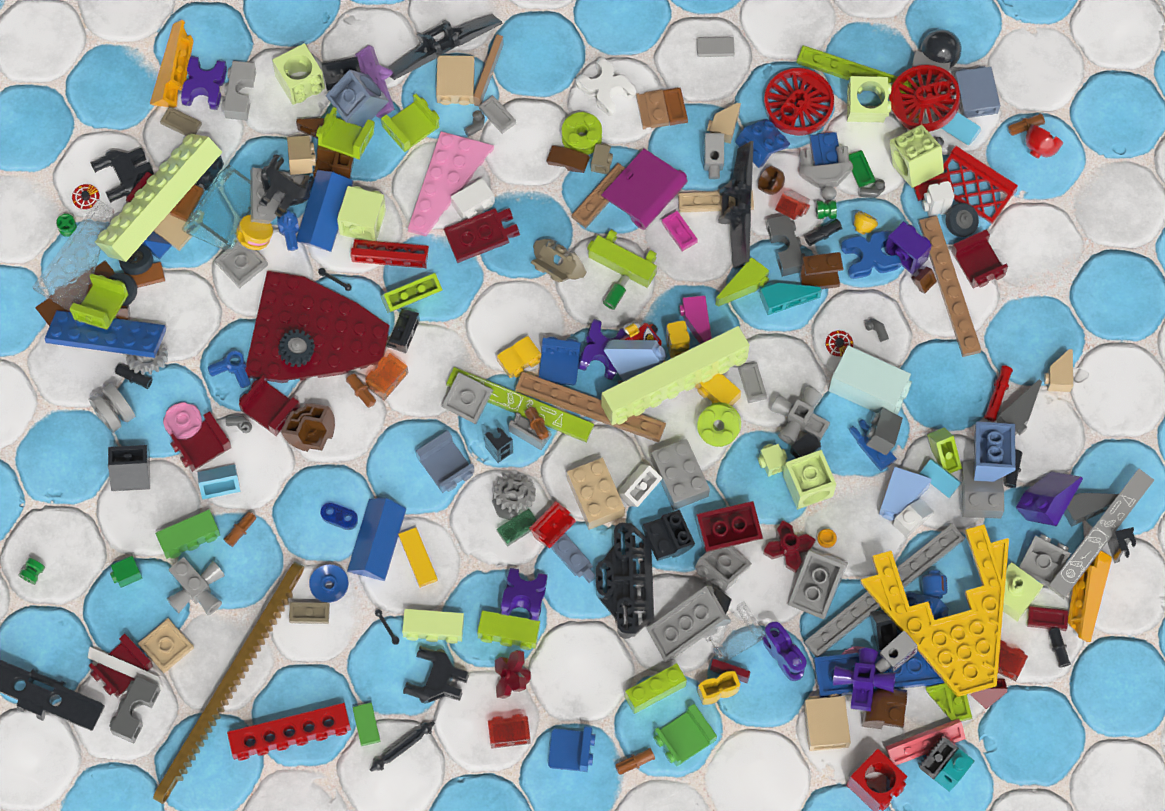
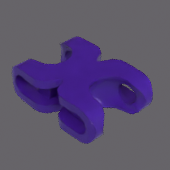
M191 56L187 67L189 80L184 82L181 93L182 105L191 106L195 97L204 95L208 97L209 108L211 110H218L221 101L219 87L225 83L227 73L226 61L218 60L212 70L204 71L200 69L199 57Z
M593 319L586 336V343L588 345L581 353L578 369L585 371L591 361L597 360L605 366V378L612 380L617 371L604 352V349L610 340H620L627 333L624 331V328H620L616 337L607 338L601 332L602 322Z
M510 568L507 586L503 593L500 614L510 616L513 609L522 607L528 610L530 620L538 621L541 613L542 599L545 596L548 574L538 573L536 579L525 581L519 576V569Z
M779 622L768 623L763 637L765 648L777 660L779 667L789 680H800L804 675L807 664L805 656L792 643L789 634ZM771 628H776V629L779 630V632L776 631V630L770 631V629H771Z

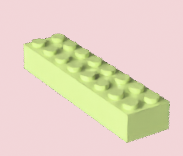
M187 135L179 148L172 151L171 157L159 166V170L155 175L148 178L147 184L135 193V197L131 202L124 205L123 211L111 220L107 229L100 232L95 243L108 257L126 262L221 155L222 151L207 136Z
M739 326L602 392L601 407L612 425L616 423L622 424L633 415L638 416L649 407H657L667 398H675L683 390L689 391L700 382L705 383L718 373H726L734 365L740 366L744 364L748 358L750 345Z

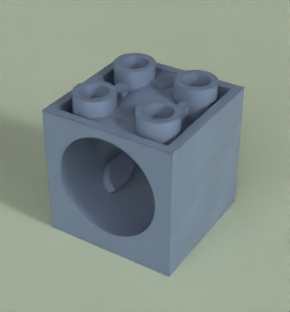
M349 70L325 95L331 104L337 108L338 113L345 122L364 126L368 119L372 120L389 102L368 74Z

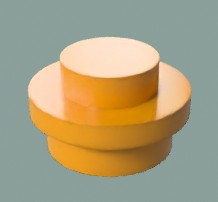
M823 529L818 533L817 541L820 546L831 548L835 545L837 536L833 530Z

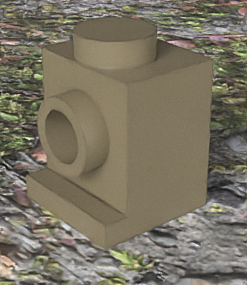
M595 145L591 172L606 175L610 173V165L613 159V154H610V145Z

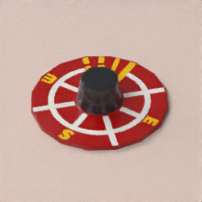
M91 184L80 185L72 193L74 205L85 210L97 205L100 198L98 189Z
M837 330L827 336L825 346L830 354L842 357L847 346L853 347L854 342L847 332Z

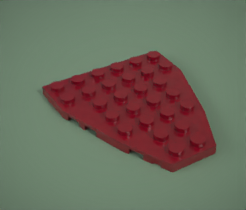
M267 271L245 371L248 378L260 379L262 376H265L267 381L288 383L289 380L300 379L302 381L309 377L318 376V378L343 375L357 368L361 370L370 365L382 364L390 325L358 303L304 276ZM295 329L299 330V333L302 330L305 331L304 335L309 334V339L313 338V344H315L310 361H307L306 365L301 364V367H297V364L292 367L290 362L288 365L285 364L286 360L282 361L281 355L278 353L282 337L285 333L288 334L290 330L293 333Z

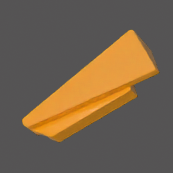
M180 20L172 25L150 104L153 106L177 107L178 90H182L183 84L186 81L187 67L194 42L192 36L187 35L184 29V20Z
M1103 551L1099 552L1073 586L1068 624L1075 629L1078 637L1086 642H1091L1112 561V557Z

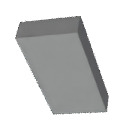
M734 37L697 38L698 57L734 56Z
M491 96L479 105L480 111L501 134L516 124V120L494 96Z
M757 362L739 366L738 371L748 403L767 399Z

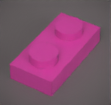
M678 211L662 219L663 226L681 251L698 243L697 237Z

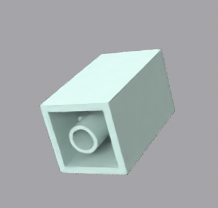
M847 346L832 376L829 392L875 413H879L882 408H885L898 415L903 400L906 399L912 381H909L911 374L851 346Z

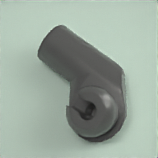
M244 416L226 417V426H237L243 433H249L252 430V424Z
M496 499L492 500L495 511L500 518L512 520L518 516L515 509H512L511 512H508L507 507L502 510V504L497 505Z

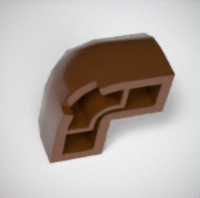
M318 145L313 177H316L317 170L333 172L350 179L354 158Z
M312 403L305 404L304 407L290 413L281 433L289 444L299 450L306 452L309 449L322 451L327 439H332L335 417L329 406Z
M881 688L873 692L871 711L863 710L862 727L882 729L884 725L903 728L907 705V690L895 688L894 692Z

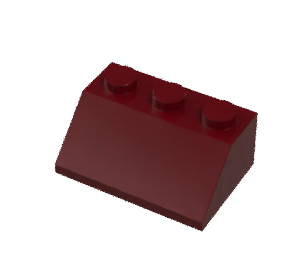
M754 501L696 515L695 521L698 533L706 552L763 539Z

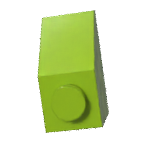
M945 427L927 434L931 451L937 463L949 473L962 469L954 436Z

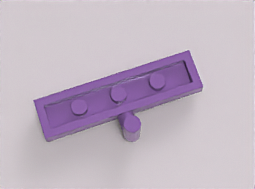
M369 45L355 55L358 57L361 73L368 74L389 100L376 115V117L382 118L395 110L385 79L389 78L393 71L379 65L374 47Z

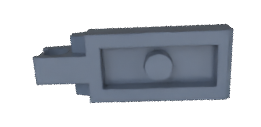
M566 534L561 536L551 547L553 552L574 576L579 578L583 576L588 583L592 582L595 579V574L591 571L593 566Z

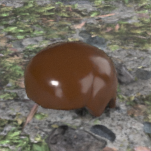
M769 166L760 175L758 189L768 195L777 194L784 186V173L776 167Z

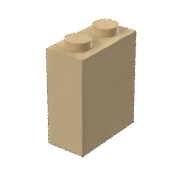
M439 56L437 58V103L442 105L474 104V56Z
M832 694L828 698H820L819 696L808 697V700L804 702L809 751L849 748L851 740L845 696L840 697L839 694Z

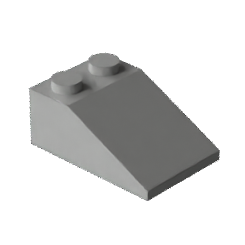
M962 461V517L1001 519L1004 513L1003 478L994 482L974 481V462Z
M813 548L810 549L788 605L825 619L848 563Z

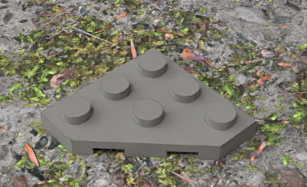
M252 168L250 170L251 222L269 224L277 217L274 213L280 202L272 198L266 207L259 204L265 193L261 181L262 169ZM278 171L298 186L301 185L306 176L302 174L290 175L288 172Z

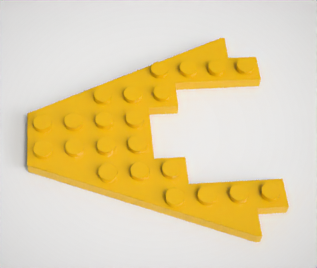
M985 524L965 530L982 583L981 587L964 592L970 608L969 611L934 620L929 602L909 607L892 551L873 555L872 560L877 575L860 580L863 587L902 632L905 631L918 645V652L957 697L997 686L1009 539L1006 538L991 543Z

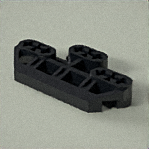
M622 522L614 528V546L604 560L596 565V595L617 621V633L623 639L635 637L645 626L647 628L654 621L652 549L647 538L632 523ZM622 531L625 534L626 555H622L621 553L620 532ZM632 533H635L643 540V543L639 544V548H636L635 535H632ZM644 558V561H640V574H637L636 561H633V559ZM602 569H606L607 593H603ZM634 585H645V587H641V600H638L637 588H634ZM623 606H627V609H628V612H627L628 630H627V631L624 630V609H623ZM635 611H646V614H642L643 622L639 625L638 614H635Z

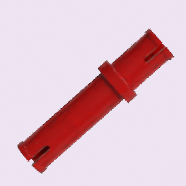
M1001 366L998 379L994 382L995 388L984 418L988 421H996L1005 391L1009 389L1008 383L1013 372L1009 366Z

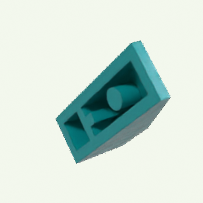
M769 283L761 288L760 298L767 315H771L820 298L822 289L821 287Z

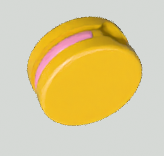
M251 214L244 216L240 220L236 230L238 241L246 248L252 250H261L267 247L273 235L271 223L251 222Z

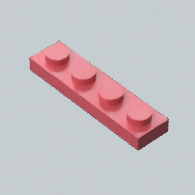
M956 719L886 746L888 758L895 765H899L928 753V750H931L933 744H936L938 738H941V735H945L954 743L966 739L962 722Z

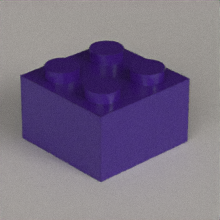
M903 221L888 236L885 252L890 256H899L902 267L913 275L928 260L932 245L925 236L918 234L912 225Z

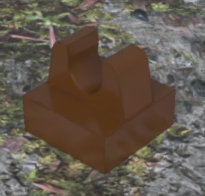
M927 266L924 269H919V274L916 277H911L919 291L924 294L937 282L933 270Z

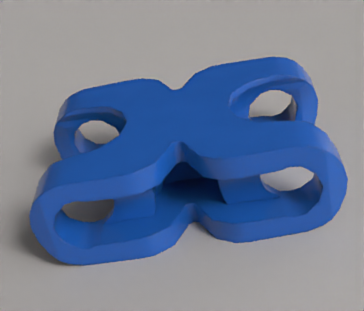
M892 231L876 232L871 236L870 242L862 236L846 239L841 243L840 246L843 253L856 254L861 259L860 262L850 266L848 274L851 279L869 276L872 268H875L879 273L895 271L902 266L899 256H888L881 250L886 246L888 236Z

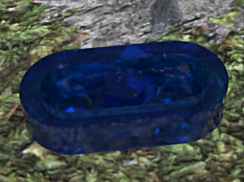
M326 503L320 510L321 518L324 522L344 530H352L358 524V516L351 509L334 503ZM330 509L333 510L332 514L326 513ZM350 516L351 520L346 521L345 517Z

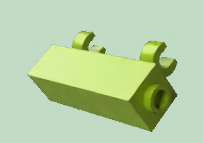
M613 230L609 231L606 239L598 235L595 241L591 240L587 248L590 259L623 276H628L632 281L646 288L649 287L657 274V265L653 264L657 258L655 257L657 253L650 250L645 259L614 244L617 239V232Z

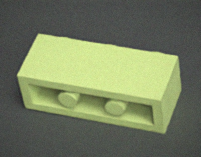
M404 610L402 633L403 637H406L407 640L416 641L418 638L429 642H437L438 640H446L447 643L451 644L458 643V641L462 642L464 613Z

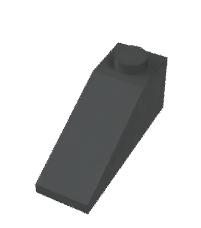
M1039 379L999 415L997 423L1015 424V436L1023 434L1028 428L1026 425L1042 381Z
M1079 493L1073 496L1064 515L1072 527L1105 512L1119 494Z

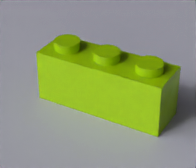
M433 273L387 292L380 297L387 313H390L442 291V287L436 273Z
M482 610L477 635L485 643L495 641L507 647L517 645L524 650L536 649L540 621Z
M676 663L626 690L625 699L635 714L686 687L687 679Z

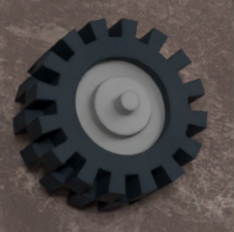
M295 329L293 333L290 330L288 334L285 333L282 337L278 353L281 355L282 361L286 360L285 364L288 365L290 362L292 367L297 364V367H301V364L306 365L307 361H310L315 344H313V338L309 339V334L304 335L305 331L302 330L299 333V330Z

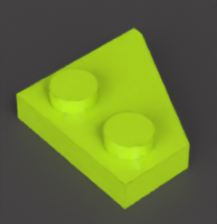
M946 683L926 687L929 696L951 721L956 719L960 721L973 719L967 695L957 697Z

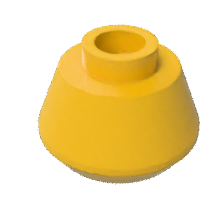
M859 211L855 213L853 225L856 227L855 230L865 235L872 232L878 226V221L873 216Z

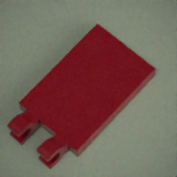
M495 208L444 228L457 263L510 243L508 238L520 235L517 224L505 229L502 225V222L513 220L510 208L497 213Z

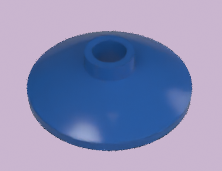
M331 564L317 568L309 580V587L313 596L319 601L326 603L341 599L346 594L349 586L345 571ZM332 583L333 587L327 588L326 585Z

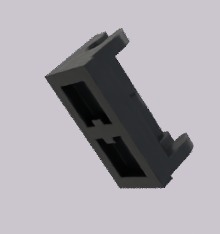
M401 309L394 330L387 343L388 348L407 353L420 322L419 313Z
M497 428L498 433L501 434L499 438H494L490 432L484 434L485 448L497 463L513 453V439L508 437L501 428Z
M1134 527L1115 531L1108 542L1114 563L1120 562L1123 552H1125L1126 558L1129 557L1128 544L1130 541L1132 547H1135Z

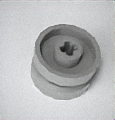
M110 383L102 389L105 399L96 393L88 400L99 419L114 433L121 428V421L118 416L126 423L136 416L121 393Z

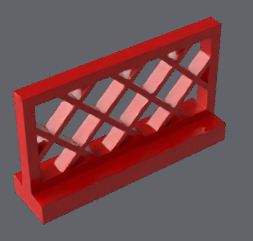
M958 146L953 148L950 156L943 164L944 171L945 169L947 170L945 173L949 172L950 175L961 173L962 182L953 184V187L963 186L965 195L957 196L954 194V200L958 203L969 204V197L979 196L980 205L972 207L976 210L978 216L991 224L994 223L1008 201L1017 192V184ZM953 160L959 164L960 170L949 172L948 165ZM972 172L975 180L965 182L963 173ZM976 183L978 192L967 194L966 185ZM979 183H989L991 190L980 192ZM1003 192L1007 197L1003 201L996 202L994 193ZM992 193L993 202L983 204L981 195ZM994 206L995 214L992 218L985 214L984 207Z

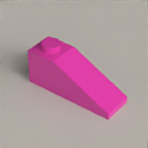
M706 296L683 298L682 305H679L680 316H684L687 327L700 344L712 339Z

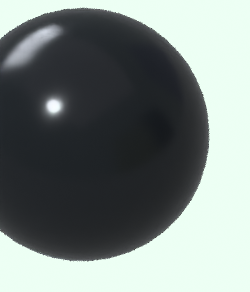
M938 29L925 36L920 51L932 61L950 63L951 68L959 61L962 46L959 38L953 32Z

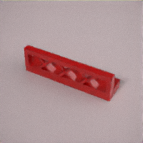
M354 239L353 248H351V260L356 263L427 269L429 246ZM358 245L366 246L368 249L358 248ZM379 247L385 248L387 251L377 249ZM397 249H403L405 252H395V251H396ZM424 251V254H418L414 252Z

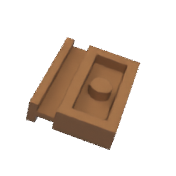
M663 90L645 92L640 95L639 93L636 94L643 130L649 127L669 126Z

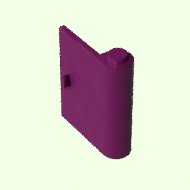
M643 148L603 192L602 197L630 215L632 222L638 228L645 230L687 184V175L682 170H676Z

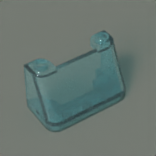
M228 165L215 177L213 183L204 193L182 227V230L188 235L225 251L228 248L231 250L237 243L235 234L240 220L248 215L251 210L250 180Z

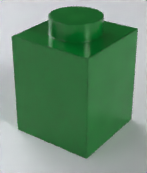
M133 556L111 565L113 572L110 575L114 584L118 582L120 588L143 579Z

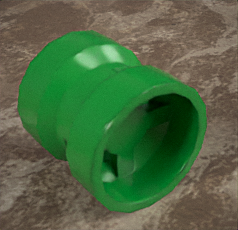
M836 200L829 201L828 204L823 201H817V219H824L827 216L830 219H836Z
M28 558L25 568L18 575L28 583L35 585L38 581V575L43 573L45 566L32 558Z

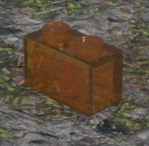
M389 353L387 357H383L379 361L375 371H371L367 375L366 385L368 389L385 401L409 373L408 366Z

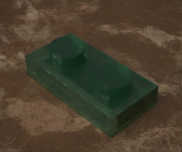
M528 508L497 528L496 531L508 547L530 533V527L537 519Z

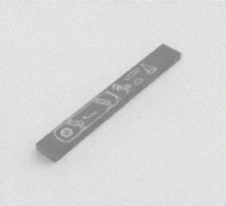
M1140 469L1136 471L1048 588L1063 599L1067 596L1154 482L1153 478Z

